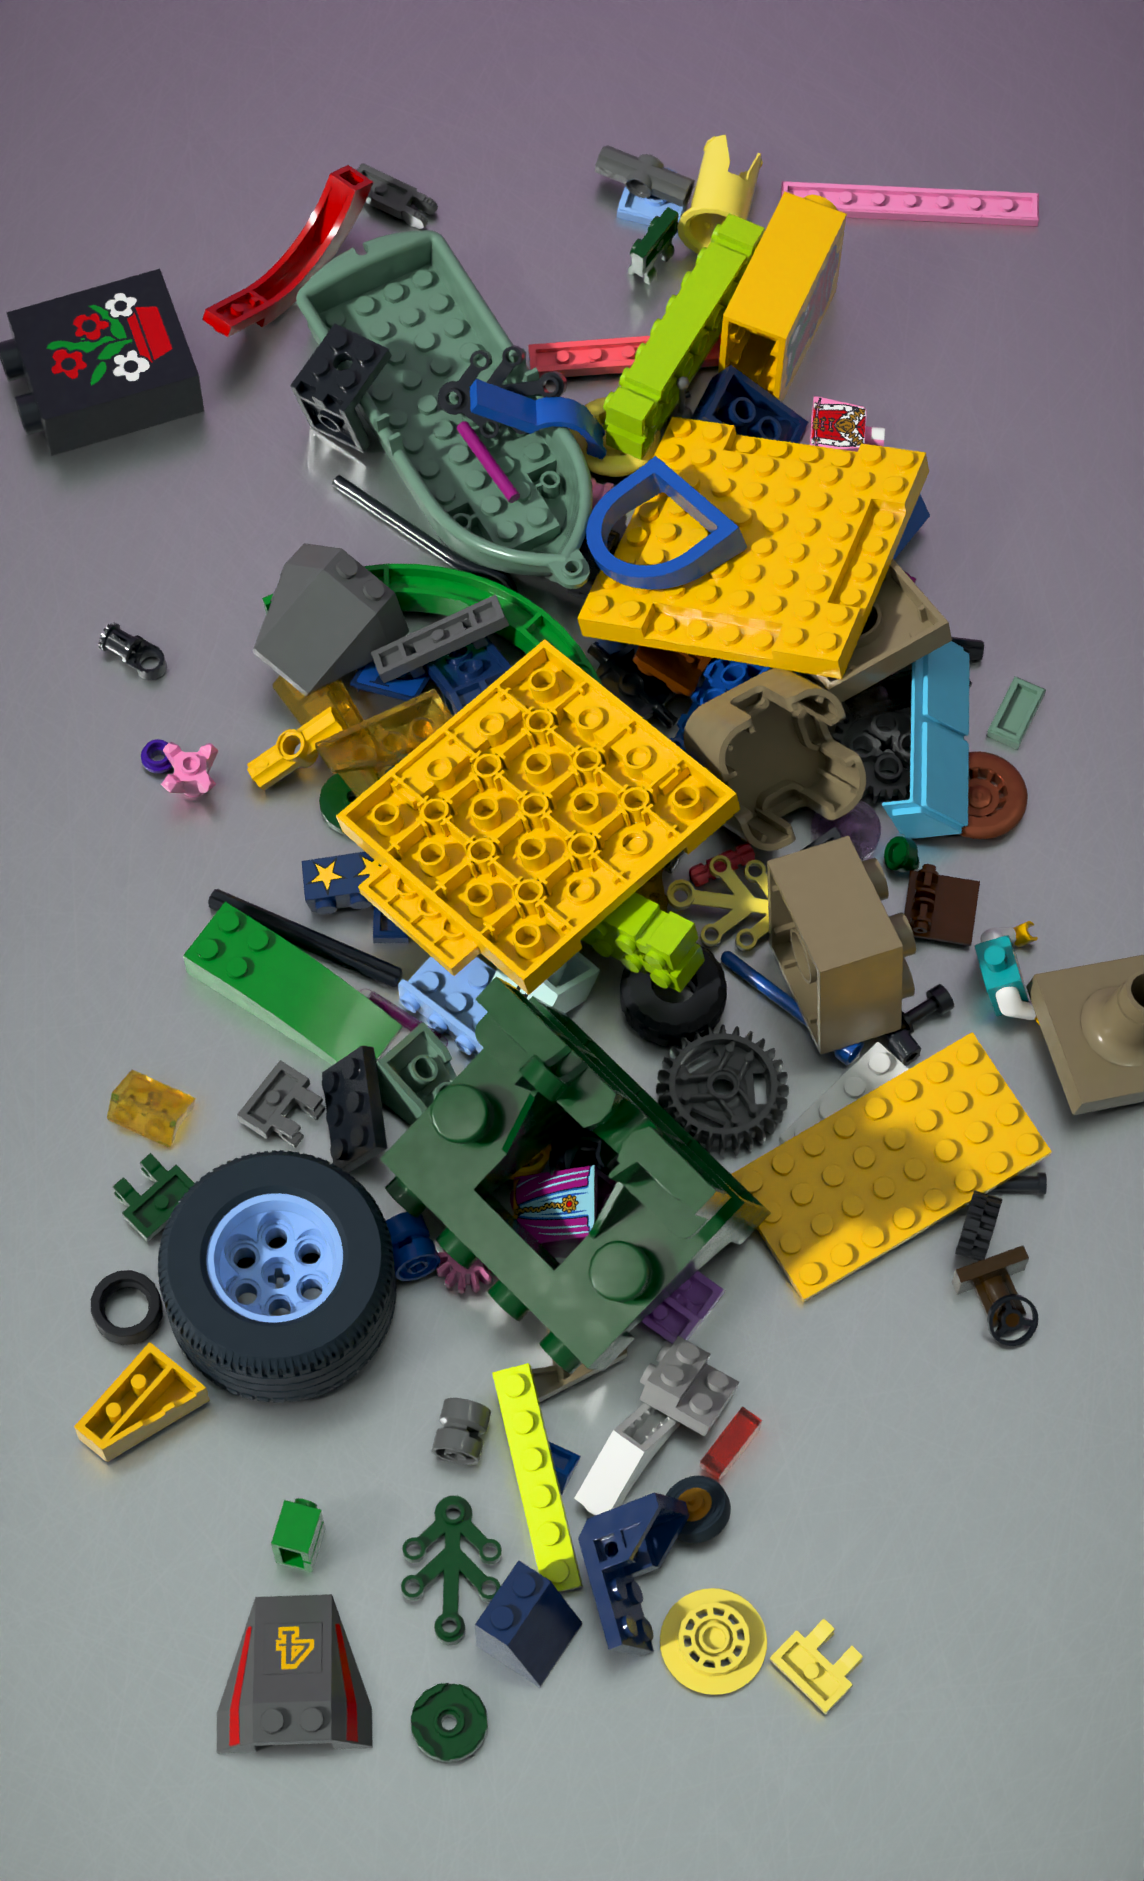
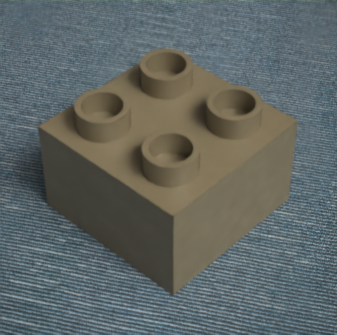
M849 836L767 861L769 945L820 1055L900 1030L902 999L914 996L915 994L912 974L904 957L916 953V944L906 916L902 912L888 916L881 902L888 899L889 892L879 861L876 858L861 861Z

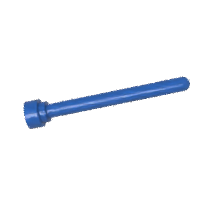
M731 951L722 953L721 961L723 964L807 1026L795 999ZM864 1042L835 1050V1057L846 1066L851 1064L861 1052Z

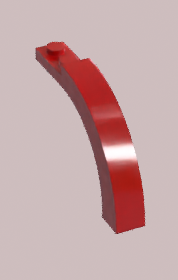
M349 165L330 173L312 215L285 254L253 284L206 308L202 320L211 325L218 333L230 337L254 323L264 327L283 314L296 302L297 293L300 288L317 271L333 259L355 224L369 195L373 181Z

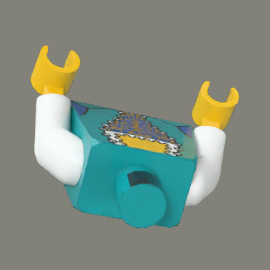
M1027 921L1013 928L1000 927L984 931L980 937L981 943L974 945L985 987L996 1016L1005 1015L1025 1020L1035 1019L1039 1024L1033 1005L1028 998L1013 945L1022 947L1038 939V937H1032L1028 932V928L1034 926L1033 922Z

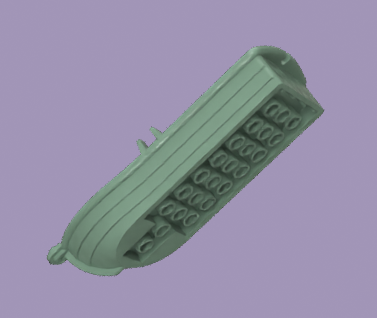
M432 230L393 233L363 242L364 250L367 253L365 255L357 254L352 247L324 265L300 288L296 297L297 305L306 318L308 328L318 345L335 323L390 350L391 358L362 397L357 408L440 540L461 557L490 569L520 575L544 576L548 580L559 583L568 589H577L585 585L589 579L590 570L587 561L579 550L586 537L587 523L592 512V481L585 456L569 428L552 426L539 429L532 434H518L512 427L502 424V430L498 436L486 438L480 433L479 426L463 413L457 415L448 414L439 405L438 393L440 388L447 382L458 381L469 367L470 357L475 351L486 350L492 356L491 366L481 371L477 379L487 382L502 362L503 351L507 347L514 346L444 237ZM524 348V361L520 365L515 366L502 385L540 379L536 367L531 370L527 367L526 351ZM515 350L509 352L508 357L510 361L517 362L519 358L518 353ZM479 354L476 358L479 366L483 367L486 364V358L482 354ZM349 360L343 361L338 365L337 370L348 369L353 362ZM455 392L449 394L450 402L457 404L459 401L458 395ZM541 394L525 396L533 400L544 398ZM463 421H467L519 492L520 498L514 503L508 502L457 431L458 424ZM488 421L486 430L493 434L496 430L495 424Z

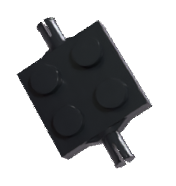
M594 642L588 648L587 653L600 663L595 672L602 685L643 719L646 720L655 716L667 729H670L672 725L674 726L678 718L665 705L677 693L671 691L666 683L659 678L648 676L639 670L633 662L639 645L628 644L622 650L609 654L598 642Z

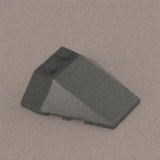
M304 543L283 566L280 574L281 577L273 593L269 610L264 618L252 652L303 695L308 696L340 680L342 676L354 670L358 671L364 668L366 664L374 661L371 654L372 651L405 637L409 629L395 592L345 550Z

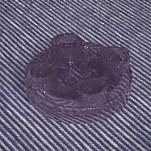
M862 800L850 812L838 819L828 820L817 812L813 816L810 830L811 843L832 828L837 827L841 830L844 837H850L861 861L870 857L879 844L881 835L879 817L873 808Z

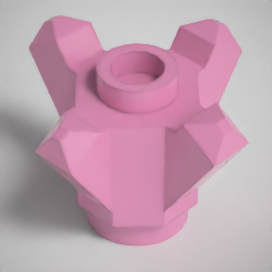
M173 742L165 746L163 752L174 768V773L172 775L168 774L161 784L168 792L183 793L188 797H199L216 785L209 776V771L218 754V750L214 745L208 743L201 746L198 752H183L179 745Z

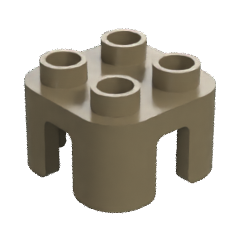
M779 668L767 670L702 704L691 714L686 723L684 746L687 754L737 793L740 810L726 821L723 826L758 849L774 851L784 848L796 840L791 824L782 819V816L797 808L807 806L828 820L838 819L850 812L859 803L866 787V772L861 758L856 752L835 741L827 727V724L833 726L846 719L841 702L833 693L793 671Z

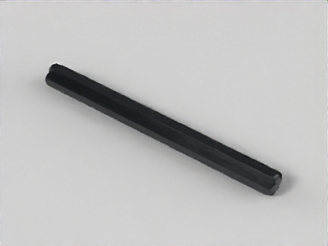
M214 889L209 897V907L215 911H218L224 902H227L288 942L386 985L396 987L402 978V969L396 965L220 889Z

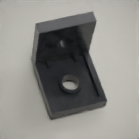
M334 323L290 385L310 427L364 453L371 444V441L355 407L391 358L390 350ZM347 360L353 362L350 368L342 371L337 370L341 362Z

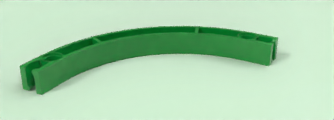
M422 564L364 566L395 592L402 611H417L450 616L496 594L509 626L494 633L507 639L526 654L545 639L602 685L581 647L565 628L545 610L523 595L489 579L446 567ZM273 594L262 598L266 615Z

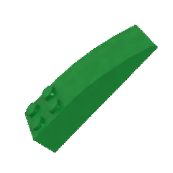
M224 902L183 955L186 972L331 1065H334L362 1045L374 1047L377 1063L402 1029L401 1024L342 978L286 939L227 902Z

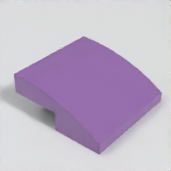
M697 1271L641 1322L672 1344L678 1336L688 1341L726 1290Z

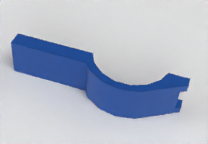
M476 379L470 386L471 413L530 434L539 429L552 426L567 427L579 432L586 439L588 455L603 459L607 455L606 449L603 446L605 430L586 406L574 399L545 397L533 400Z

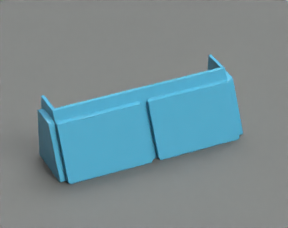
M950 641L911 663L910 799L882 803L883 808L899 833L904 834L906 838L910 839L961 834L962 827L968 826L969 743L964 740V736L969 735L970 655L963 650V647Z

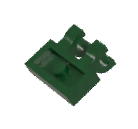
M667 207L660 217L655 216L648 227L647 234L643 239H637L630 250L632 263L628 268L629 274L644 276L645 283L649 285L657 276L654 263L658 256L662 254V260L668 262L674 254L672 238L678 232V212Z
M151 1153L140 1162L142 1166L141 1171L155 1183L145 1193L140 1195L124 1177L113 1186L114 1196L128 1207L122 1212V1217L146 1242H149L166 1226L175 1206L179 1204V1200L194 1185V1182L177 1164L167 1171Z

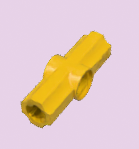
M330 706L297 730L288 729L278 737L274 746L247 764V770L259 788L265 791L298 767L307 768L313 765L320 752L348 734V726L337 710ZM301 743L299 751L294 754L296 746Z

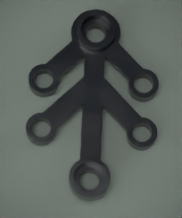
M515 345L507 347L503 351L502 362L487 381V383L522 396L541 394L544 398L561 397L567 389L566 378L557 371L545 373L536 381L502 385L515 366L520 365L525 358L523 349ZM478 350L471 355L470 365L458 381L447 382L440 388L438 402L446 413L451 415L463 413L479 426L480 433L484 437L493 438L500 434L502 424L471 413L470 386L477 379L480 372L488 369L492 364L491 354L486 350ZM511 350H515L518 353L519 358L517 362L510 361L508 356ZM479 354L484 355L486 358V364L483 367L479 366L476 362ZM547 380L554 381L556 385L554 392H549L546 389ZM451 392H455L458 395L459 401L457 404L450 402L449 394ZM488 421L495 424L496 430L493 434L486 430ZM513 428V430L518 434L527 433L519 429Z

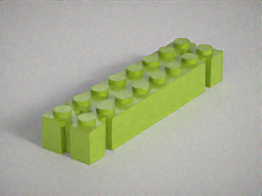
M730 213L723 224L719 223L716 225L709 246L707 248L703 247L700 250L693 271L686 272L680 291L677 295L673 294L667 303L666 313L662 319L658 318L654 322L650 338L646 344L642 342L638 347L634 363L630 368L626 367L623 370L618 388L615 392L611 391L607 395L603 410L606 411V419L603 429L606 430V445L637 459H643L654 442V435L658 430L662 429L678 403L679 388L676 385L677 379L686 377L691 383L722 333L723 314L764 234V227Z
M636 892L581 939L592 945L600 955L604 957L612 956L620 960L627 969L634 973L640 971L646 974L648 971L651 973L650 978L658 986L665 989L670 987L680 993L705 961L701 946L695 943L699 938L695 923L672 911L669 914L660 909L659 904Z

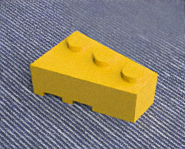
M149 1342L78 1421L74 1428L81 1442L103 1460L109 1462L209 1402L210 1399L207 1388Z

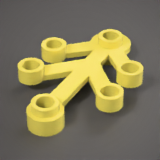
M717 855L713 857L710 861L709 871L714 877L721 878L733 895L695 890L693 885L684 879L675 880L669 885L667 901L675 909L684 910L691 905L731 910L714 924H707L702 928L700 939L708 947L718 945L722 935L751 913L766 914V916L751 929L745 928L737 933L735 943L738 949L741 951L752 950L757 940L769 932L768 900L754 898L732 870L730 860L726 856ZM751 860L745 866L744 876L749 882L757 883L768 898L766 867L759 860ZM717 861H722L726 864L727 869L724 872H717L713 864ZM751 866H758L761 869V875L753 877L749 874L748 869ZM684 891L687 894V899L679 902L674 898V893ZM707 930L716 931L718 938L714 941L707 940L705 937ZM744 934L750 935L753 943L748 946L743 945L740 942V936Z

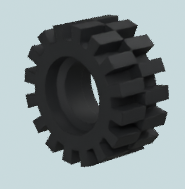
M974 1190L955 1254L977 1261L985 1259L1001 1207V1198Z

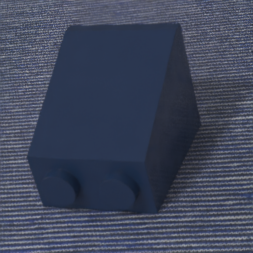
M518 1560L475 1624L476 1646L541 1688L583 1623L550 1580Z

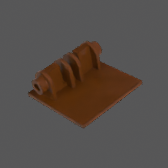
M924 864L919 871H910L904 915L909 921L914 937L971 946L980 881L939 875L936 871V866L932 864Z

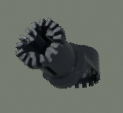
M116 622L108 624L107 629L104 628L105 634L101 633L102 637L98 643L101 650H110L122 657V661L135 668L138 675L145 680H156L165 673L167 663L163 651L158 646L144 640L139 635L132 636L121 630L120 625ZM153 656L160 660L159 664L153 669H145L141 666L142 661L147 657Z

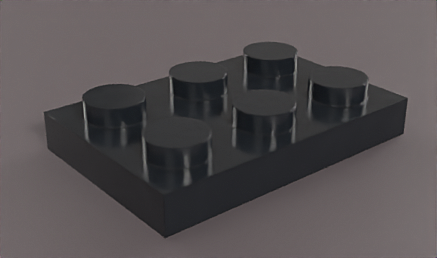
M363 1045L322 1072V1089L325 1095L327 1111L326 1122L329 1127L331 1142L330 1154L333 1158V1164L342 1168L343 1172L346 1171L348 1173L387 1149L374 1047Z

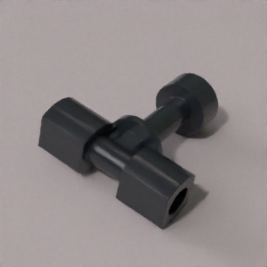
M941 984L934 986L926 992L927 1000L906 1013L902 1011L900 1030L885 1034L889 1039L888 1049L905 1066L916 1060L921 1053V1047L911 1036L914 1033L912 1025L933 1012L942 1016L954 1008V1001L950 993Z

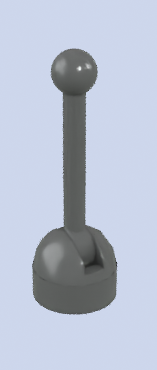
M680 377L676 381V385L679 388L678 405H676L667 419V426L672 417L691 419L693 415L691 409L685 406L686 389L690 385L689 379L686 377Z

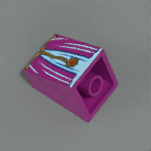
M595 1165L554 1171L553 1176L550 1172L514 1177V1190L510 1194L513 1217L554 1258H567L589 1234L616 1182Z

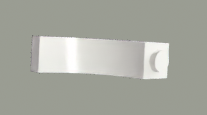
M646 1403L642 1404L612 1431L574 1499L584 1505L585 1509L593 1515H598L621 1506L645 1467L682 1423Z

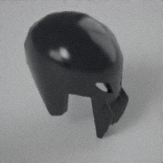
M575 1120L564 1128L560 1134L557 1147L549 1152L550 1174L553 1176L556 1165H559L561 1162L560 1170L595 1165L606 1175H609L619 1164L617 1161L619 1154L596 1133L583 1128Z

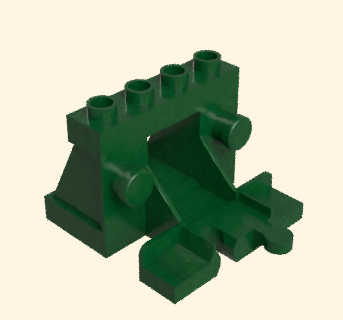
M495 977L475 999L488 1011L475 1028L476 1039L484 1048L449 1086L437 1094L432 1104L380 1158L396 1175L385 1189L412 1216L418 1218L428 1207L447 1226L436 1238V1241L457 1263L469 1269L479 1259L498 1278L487 1291L505 1312L515 1320L521 1321L531 1311L550 1330L539 1344L561 1368L573 1374L583 1363L588 1369L605 1371L635 1339L629 1332L728 1243L733 1242L741 1245L771 1212L567 1014L534 996L528 1000L515 986ZM576 1120L583 1128L596 1133L619 1154L617 1159L619 1164L608 1175L610 1179L618 1182L589 1234L560 1264L491 1193L555 1140L565 1127Z

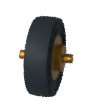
M700 1475L690 1476L678 1481L666 1493V1496L685 1501L690 1515L677 1539L686 1543H702L717 1536L727 1525L731 1513L730 1500L724 1488L714 1479Z

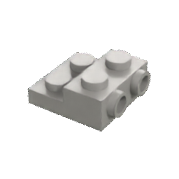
M678 1336L673 1344L665 1341L656 1357V1361L659 1362L657 1366L652 1363L647 1366L640 1380V1383L645 1386L639 1400L705 1436L735 1393L739 1381L708 1365L710 1353Z

